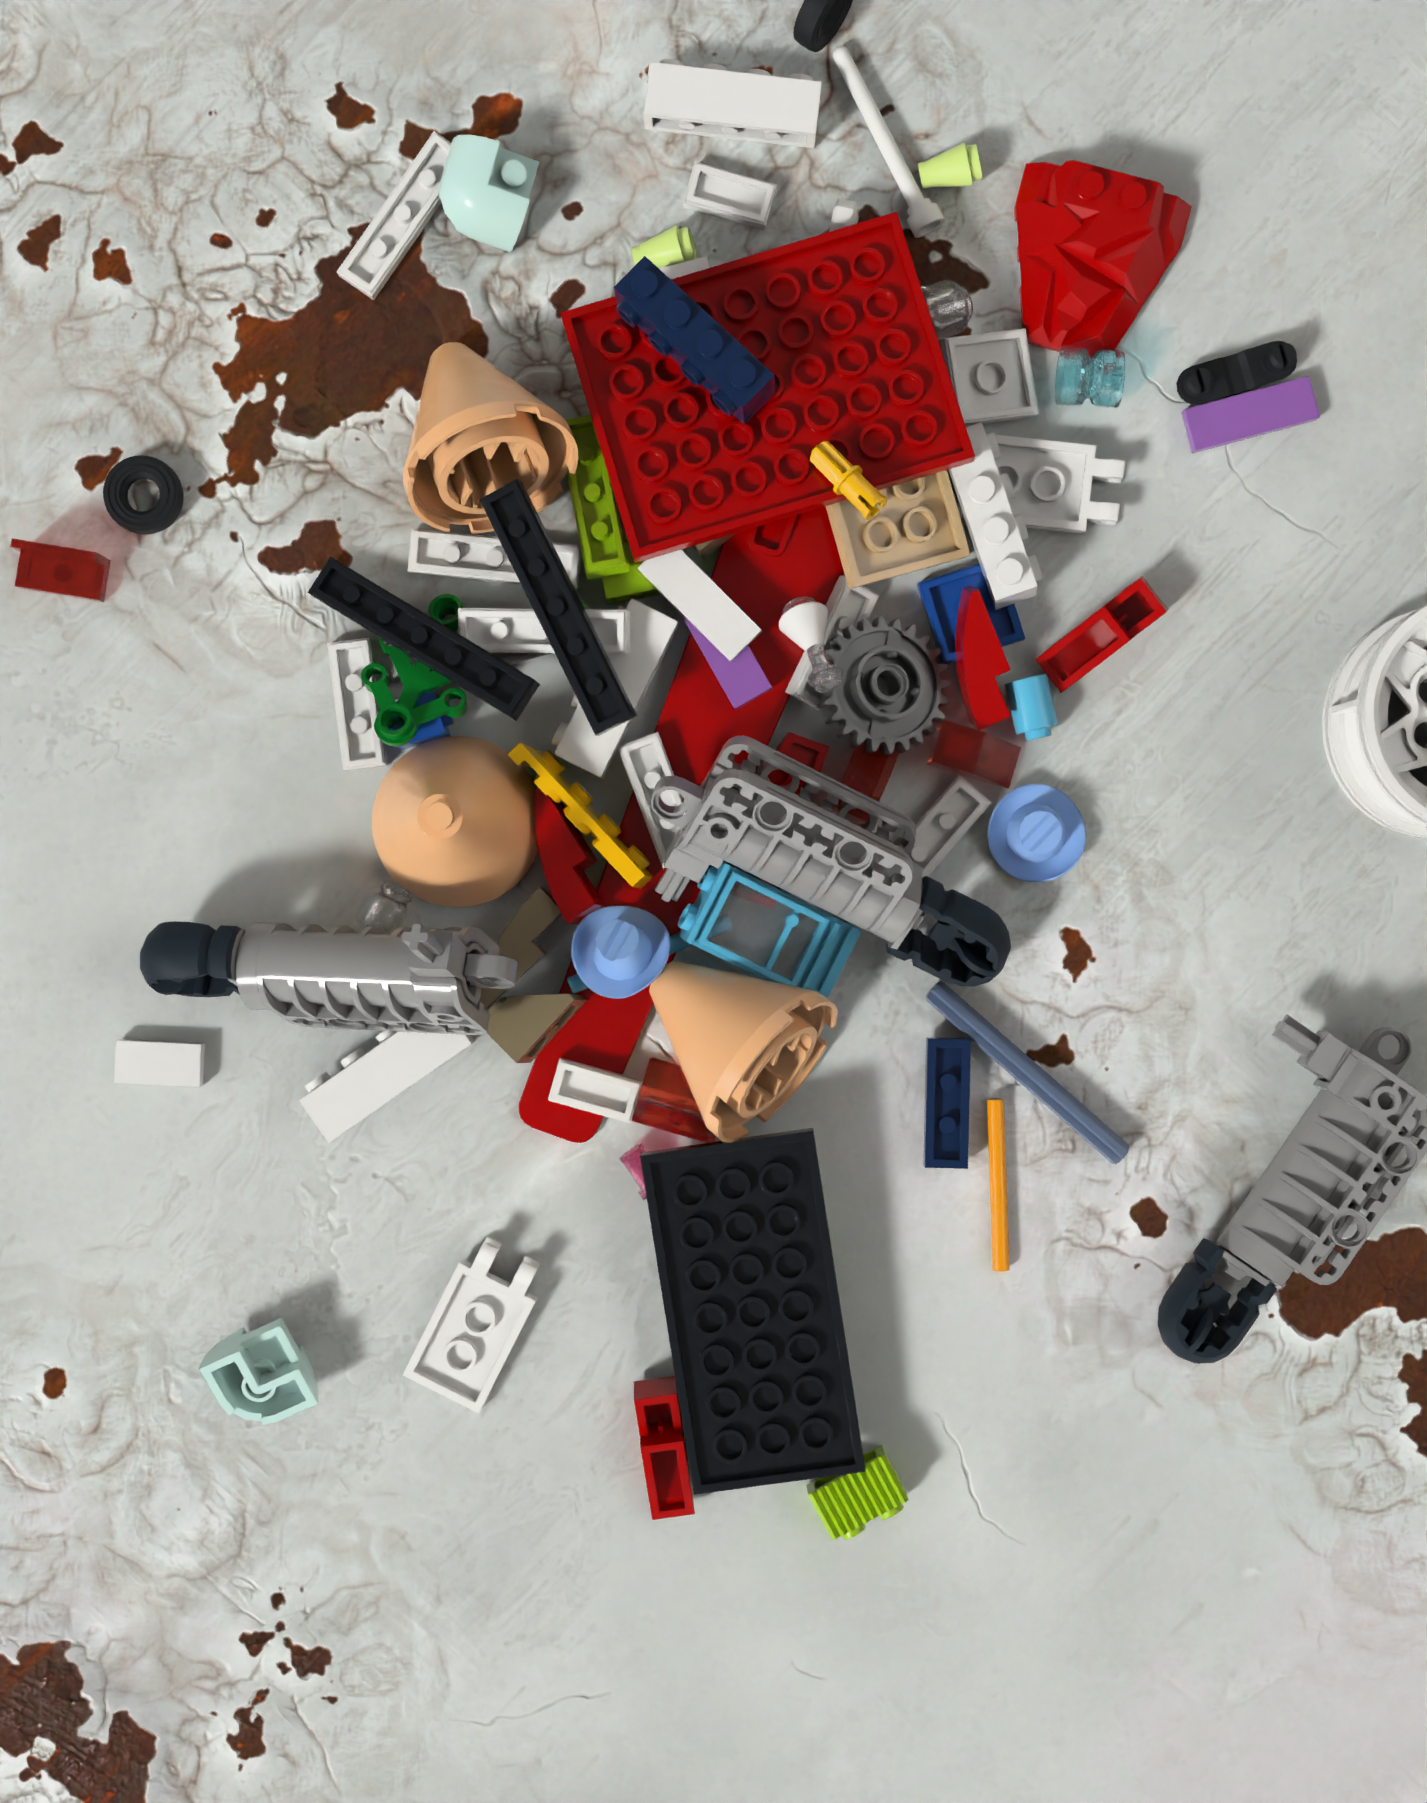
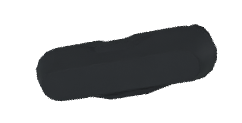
M1272 341L1233 355L1191 366L1183 370L1179 375L1176 383L1177 392L1186 403L1198 405L1256 389L1290 376L1297 365L1296 350L1289 343Z

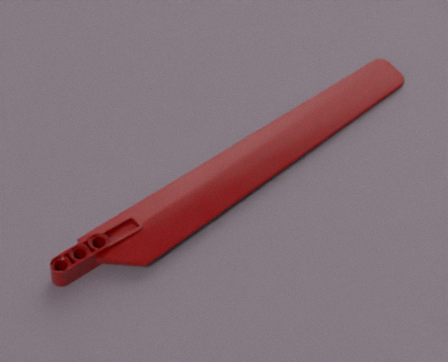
M826 506L735 533L722 544L710 579L762 630L748 646L773 689L735 710L690 632L654 733H659L674 776L684 778L701 786L724 744L735 736L744 735L767 746L769 745L790 697L785 691L804 653L802 648L780 631L779 620L787 610L804 602H820L826 606L839 576L844 575ZM741 750L739 754H734V762L741 764L743 760H748L749 753ZM633 790L619 827L622 832L617 837L627 848L634 845L644 854L650 862L646 869L653 878L641 889L632 887L607 861L596 891L606 907L632 906L650 912L665 925L669 936L680 932L681 928L678 927L679 918L689 903L694 904L701 889L697 887V882L690 879L677 902L672 899L666 902L661 899L662 894L655 891L667 868L663 869ZM676 953L669 955L667 964L674 960ZM572 958L559 994H573L567 978L577 974ZM650 985L630 997L621 999L601 996L589 988L575 993L582 995L587 1001L535 1057L519 1101L520 1118L525 1124L575 1143L586 1142L598 1132L604 1116L548 1101L559 1058L623 1075L654 1005L649 993Z

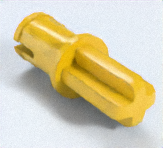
M823 441L812 450L810 461L834 485L833 491L837 495L843 494L863 514L866 520L872 519L880 512L876 507L878 504L881 507L886 505L887 498L862 475L863 469L859 465L853 466L830 442Z

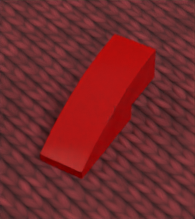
M1142 576L1042 653L1035 661L1047 674L1059 692L1062 693L1164 615L1169 609Z
M970 585L962 589L957 613L955 638L956 666L961 696L970 724L976 729L982 730L1011 717L995 679L996 676L1011 669L978 589Z
M538 788L535 790V826L543 871L553 899L565 922L579 925L582 919L589 913L606 907L584 871L598 862L579 829L565 816L563 811L565 806L563 803L555 802L548 794L545 795Z
M675 1376L634 1381V1404L652 1520L695 1514L691 1477Z

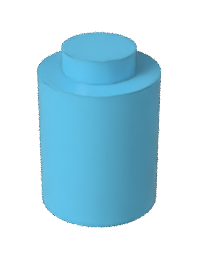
M1047 674L1005 684L1016 735L1025 734L1026 741L1051 736L1050 727L1057 726L1058 721Z

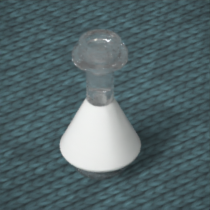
M799 597L787 603L783 608V615L779 620V629L807 653L813 668V672L808 677L809 685L818 692H829L840 685V678L842 676L841 668L838 665L829 663L823 647L829 611L824 604L816 602L812 597Z

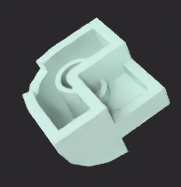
M470 134L457 135L452 140L440 181L439 199H441L444 212L458 232L476 241L511 253L527 212L539 161L499 147V141Z
M282 1317L248 1333L243 1327L228 1335L204 1356L199 1367L219 1405L229 1416L233 1413L245 1420L261 1421L262 1425L281 1421L318 1404V1387L310 1360L303 1345L297 1346Z

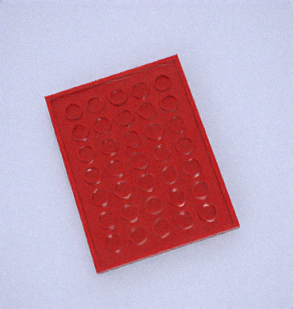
M897 212L671 279L775 375V395L745 425L733 414L731 416L725 414L714 403L712 395L701 384L696 386L691 383L681 372L680 365L669 355L666 357L661 355L649 342L648 335L637 325L632 327L625 322L616 311L617 301L615 296L560 313L635 563L848 500L843 494L837 495L833 491L834 485L810 461L812 450L823 441L830 442L853 466L859 465L863 469L862 475L877 490L974 462L975 454Z

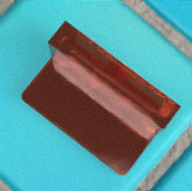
M11 538L10 547L20 552L15 587L104 602L111 560L92 551Z
M650 1058L632 1121L705 1143L715 1142L716 1135L707 1129L681 1066L657 1058Z

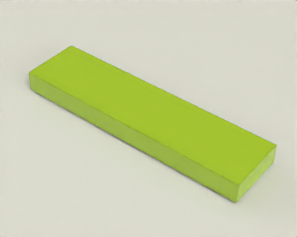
M591 415L566 419L578 447L576 472L572 474L568 470L567 478L587 580L630 572L617 502Z

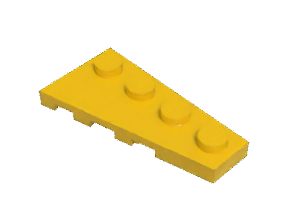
M520 742L507 754L518 766L522 764L535 770L538 775L535 777L534 783L545 795L548 794L555 802L559 803L562 801L566 805L563 809L565 816L585 835L590 833L595 838L592 841L593 846L632 887L641 889L653 878L646 869L650 862L644 854L634 845L629 848L624 845L617 837L622 832L618 825L606 813L599 817L589 805L594 800L592 796L577 781L572 785L561 774L566 769L565 766L550 750L543 754L542 751Z

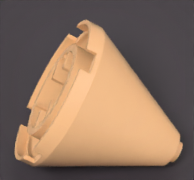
M458 342L442 344L432 353L429 360L403 471V484L412 510L423 522L442 531L449 532L451 529L449 524L469 525L472 534L492 532L495 530L480 499L515 479L522 481L537 513L544 510L564 492L560 482L568 470L570 473L575 474L577 469L578 447L568 423L558 412L465 344Z
M467 736L441 737L411 749L387 772L377 791L373 805V838L379 857L386 870L409 893L439 906H477L503 896L521 882L530 871L539 854L535 826V790L538 788L522 764L518 766L507 755V751L478 738Z
M676 960L668 964L666 963L662 973L651 983L649 988L650 996L707 1129L726 1143L746 1137L749 1131L743 1127L744 1124L755 1116L763 1123L767 1122L793 1096L814 1069L828 1043L820 1038L825 1023L834 1028L838 1016L836 1005L818 991Z

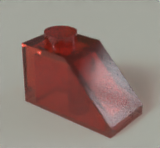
M943 720L938 724L926 765L1009 789L1021 747L987 732Z
M863 742L859 746L854 747L839 782L879 802L899 753L894 748L892 754L882 756L878 747L876 752L868 755L865 753V744ZM839 799L838 805L834 804L833 811H839L840 804L843 800ZM858 808L849 810L845 814L846 817L862 824L870 819L868 813Z

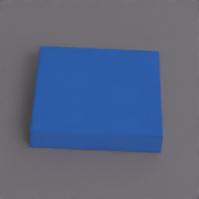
M980 564L917 584L936 648L941 650L939 653L941 664L956 662L957 613L962 589L970 585L979 590L1001 647L1025 640L1015 603L995 610Z

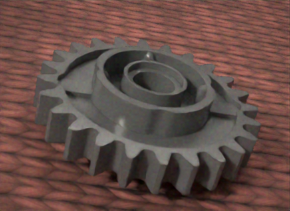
M884 616L874 619L872 625L867 618H864L857 622V628L851 624L842 630L843 637L837 635L829 641L834 650L827 649L821 653L820 656L828 665L817 668L815 673L823 677L825 682L814 687V690L824 693L826 699L817 706L822 709L828 708L831 711L825 723L832 724L837 722L839 724V729L836 733L837 738L850 734L851 748L857 747L864 742L865 753L868 755L876 752L878 747L882 756L892 754L894 748L900 754L908 751L910 744L914 747L923 744V735L929 736L937 731L932 722L945 719V715L938 707L950 703V699L941 694V689L950 686L951 682L940 677V673L946 670L948 665L935 662V658L941 651L940 648L928 650L926 645L930 636L925 635L917 639L915 637V624L902 630L900 618L892 620L888 626ZM878 677L883 678L889 686L888 696L881 693L878 689Z

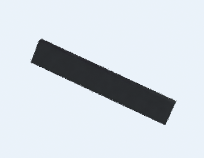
M515 479L481 498L480 502L595 736H600L636 717L637 714L522 481Z
M332 557L329 558L307 592L315 599L515 721L518 720L540 685L533 678Z

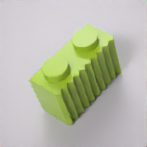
M882 1445L864 1454L866 1472L822 1477L806 1485L808 1496L832 1540H836L840 1536L847 1540L859 1535L866 1528L865 1524L870 1520L875 1519L877 1516H880L883 1520L895 1516L904 1508L902 1503H906L909 1500L906 1490Z

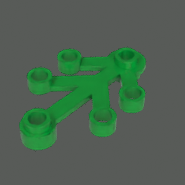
M442 594L431 601L428 608L429 616L456 632L458 630V608H463V605L458 597L451 594ZM446 615H455L452 619L442 620ZM379 638L382 651L391 657L404 686L396 703L388 688L390 678L383 665L371 663L362 670V681L366 689L373 693L380 708L375 719L374 728L378 738L384 744L389 746L405 745L416 736L419 725L445 714L451 718H458L467 712L469 704L465 693L459 688H449L442 693L441 698L416 707L421 695L451 683V681L418 661L413 666L409 655L394 646L386 645L387 642ZM375 674L382 675L381 679L377 682L369 681L370 677ZM452 699L461 700L460 704L455 707L447 706L448 702ZM394 724H404L402 728L395 731H391V727Z

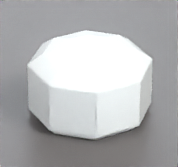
M841 198L836 200L829 232L858 223V207L855 201Z

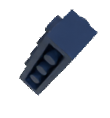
M646 256L614 286L617 301L616 311L623 320L632 327L637 325L647 334L651 345L661 355L665 357L669 355L680 365L681 372L691 383L696 386L701 384L712 395L714 403L728 416L733 414L745 425L775 395V375Z

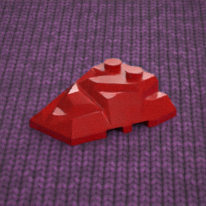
M1076 160L1066 161L1062 166L1048 162L1026 163L1014 206V217L1018 227L1019 245L1017 247V262H1020L1021 286L1019 288L1022 329L1026 328L1028 344L1106 364L1137 317L1138 312L1159 283L1164 272L1181 249L1192 206L1176 195L1164 193V186L1159 182Z

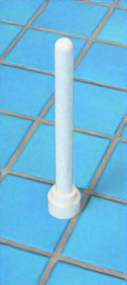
M845 46L836 47L832 54L833 59L909 206L907 209L909 216L907 223L915 238L923 237L939 228L945 222V218L937 203H932L929 198L924 199L849 50Z

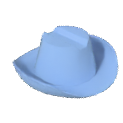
M1027 784L1006 794L995 807L988 825V846L996 863L1009 875L1028 882H1045L1066 874L1076 865L1085 848L1086 829L1078 807L1065 793L1044 784Z
M607 906L589 913L577 926L571 944L573 964L583 983L593 992L613 999L630 997L653 983L665 968L670 952V936L665 925L650 912L632 906Z

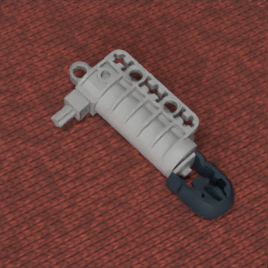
M744 735L732 737L724 744L701 786L678 776H666L656 783L651 799L653 811L660 818L680 827L667 851L664 867L667 869L655 888L656 892L662 894L661 899L669 902L672 899L677 902L690 879L699 883L709 865L719 869L722 862L726 861L887 940L886 951L888 954L903 961L911 959L913 966L945 982L958 986L974 987L990 982L1004 968L1011 949L1010 936L1005 923L999 914L988 906L956 890L945 891L942 883L928 876L922 878L923 867L914 863L909 856L916 841V826L906 815ZM741 750L749 753L748 760H743L741 764L734 762V754H739ZM763 760L765 763L763 764L761 775L755 774L756 767ZM781 769L791 775L792 781L788 785L777 786L769 780L768 774L773 770ZM801 779L805 781L804 788L801 787L800 794L798 795L794 792L797 790ZM820 789L827 792L826 799H821L818 803L811 800L812 793L817 794ZM666 790H674L682 795L684 802L679 806L672 807L662 801L660 794ZM841 799L843 801L840 804L838 814L833 813L834 804L838 805V801ZM858 808L868 813L870 819L864 824L856 825L849 822L845 814L849 810ZM877 819L882 820V826H878L877 832L873 833L872 831L875 829ZM897 829L904 830L903 838L898 837L895 841L889 840V832L894 833ZM925 912L937 919V922L929 932V936L917 929L925 917Z
M194 922L159 923L147 935L140 951V970L144 979L152 989L160 994L221 997L230 996L235 991L240 995L248 1008L273 1011L286 1021L305 1027L460 1035H484L488 1032L490 1015L484 1010L485 1005L478 1002L480 1001L481 989L513 988L516 983L518 962L508 957L499 956V945L477 926H465L464 928L448 927L445 929L431 928L427 930L422 924L418 923L413 924L412 929L400 927L392 934H388L378 926H368L360 933H357L347 925L334 926L327 932L316 924L303 925L297 931L286 923L256 922L245 931L238 926L220 925L215 930L209 925Z
M1288 1014L1285 1015L1282 1021L1277 1023L1275 1026L1276 1030L1272 1036L1301 1055L1296 1062L1318 1077L1313 1085L1319 1088L1320 1091L1216 1242L1220 1245L1218 1246L1212 1241L1203 1238L1193 1252L1195 1261L1185 1263L1164 1294L1158 1309V1329L1162 1341L1175 1355L1198 1364L1214 1363L1227 1357L1240 1344L1260 1315L1258 1305L1267 1304L1277 1290L1274 1284L1264 1278V1276L1283 1287L1294 1270L1320 1285L1332 1284L1342 1276L1427 1152V1127L1422 1125L1418 1127L1421 1111L1424 1112L1427 1109V1096L1397 1076L1411 1054L1410 1039L1403 1031L1390 1027L1376 1029L1369 1035L1360 1050L1357 1051L1329 1032L1318 1030L1315 1034ZM1387 1035L1395 1036L1399 1042L1398 1054L1391 1059H1384L1378 1051L1379 1041ZM1411 1135L1420 1138L1417 1144L1409 1139ZM1405 1146L1407 1150L1406 1160L1400 1166L1391 1167V1164ZM1386 1172L1395 1175L1391 1181L1383 1177ZM1378 1185L1377 1189L1382 1193L1378 1200L1369 1198ZM1362 1206L1363 1209L1370 1211L1367 1217L1359 1212ZM1355 1218L1357 1222L1356 1233L1351 1238L1340 1239ZM1336 1244L1345 1248L1341 1254L1333 1250ZM1221 1257L1226 1262V1267L1223 1271L1236 1280L1240 1281L1243 1276L1252 1277L1247 1286L1241 1288L1238 1292L1237 1300L1230 1309L1228 1301L1231 1294L1214 1282L1208 1289H1201L1205 1280L1211 1278L1215 1273V1266ZM1327 1259L1328 1263L1332 1265L1330 1271L1327 1273L1320 1270L1315 1275L1316 1269L1323 1265Z

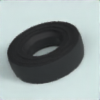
M804 0L795 21L794 39L810 51L818 52L822 50L840 29L853 0Z
M132 456L120 461L107 475L103 488L104 503L109 515L118 525L137 534H154L165 530L178 518L183 506L184 494L179 477L170 466L151 456ZM140 479H150L159 488V500L148 511H137L131 507L128 501L130 486Z

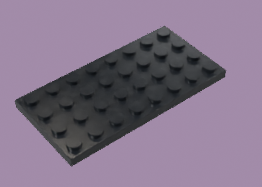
M807 1128L745 1137L729 1143L717 1141L641 1152L642 1172L694 1495L866 1472L814 1129Z

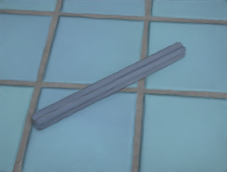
M939 981L929 990L926 995V1001L1109 1162L1117 1164L1124 1159L1130 1148L1128 1143L944 982Z

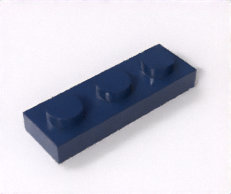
M926 1038L923 1166L925 1168L968 1169L971 1039Z

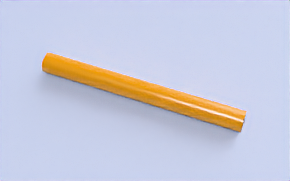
M994 1098L987 1099L993 1271H1009L1004 1099Z

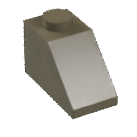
M579 994L512 995L508 998L504 996L496 1001L488 1010L490 1019L487 1034L516 1063H531L587 1000Z

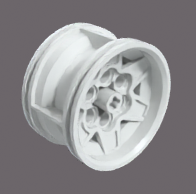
M1427 605L1378 625L1356 642L1343 657L1334 672L1325 696L1322 712V734L1326 757L1332 773L1344 793L1356 807L1369 818L1386 828L1408 836L1427 839V787L1409 772V770L1427 766V744L1422 748L1414 740V730L1418 725L1427 731V703L1420 698L1418 693L1421 682L1427 683V650L1423 649L1427 646ZM1393 690L1399 697L1402 706L1407 710V713L1388 726V705Z

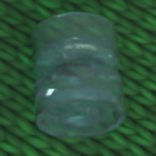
M1062 347L1058 356L1055 377L1056 404L1081 406L1089 398L1091 403L1097 407L1118 408L1122 399L1125 381L1124 352L1122 350L1097 351L1093 358H1091L1085 348Z

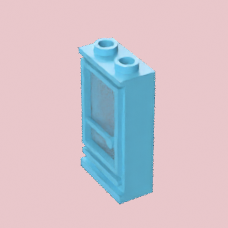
M724 861L719 869L709 865L697 885L701 890L694 904L689 903L679 918L678 927L681 930L678 935L685 942L764 980L818 991L828 998L861 930Z

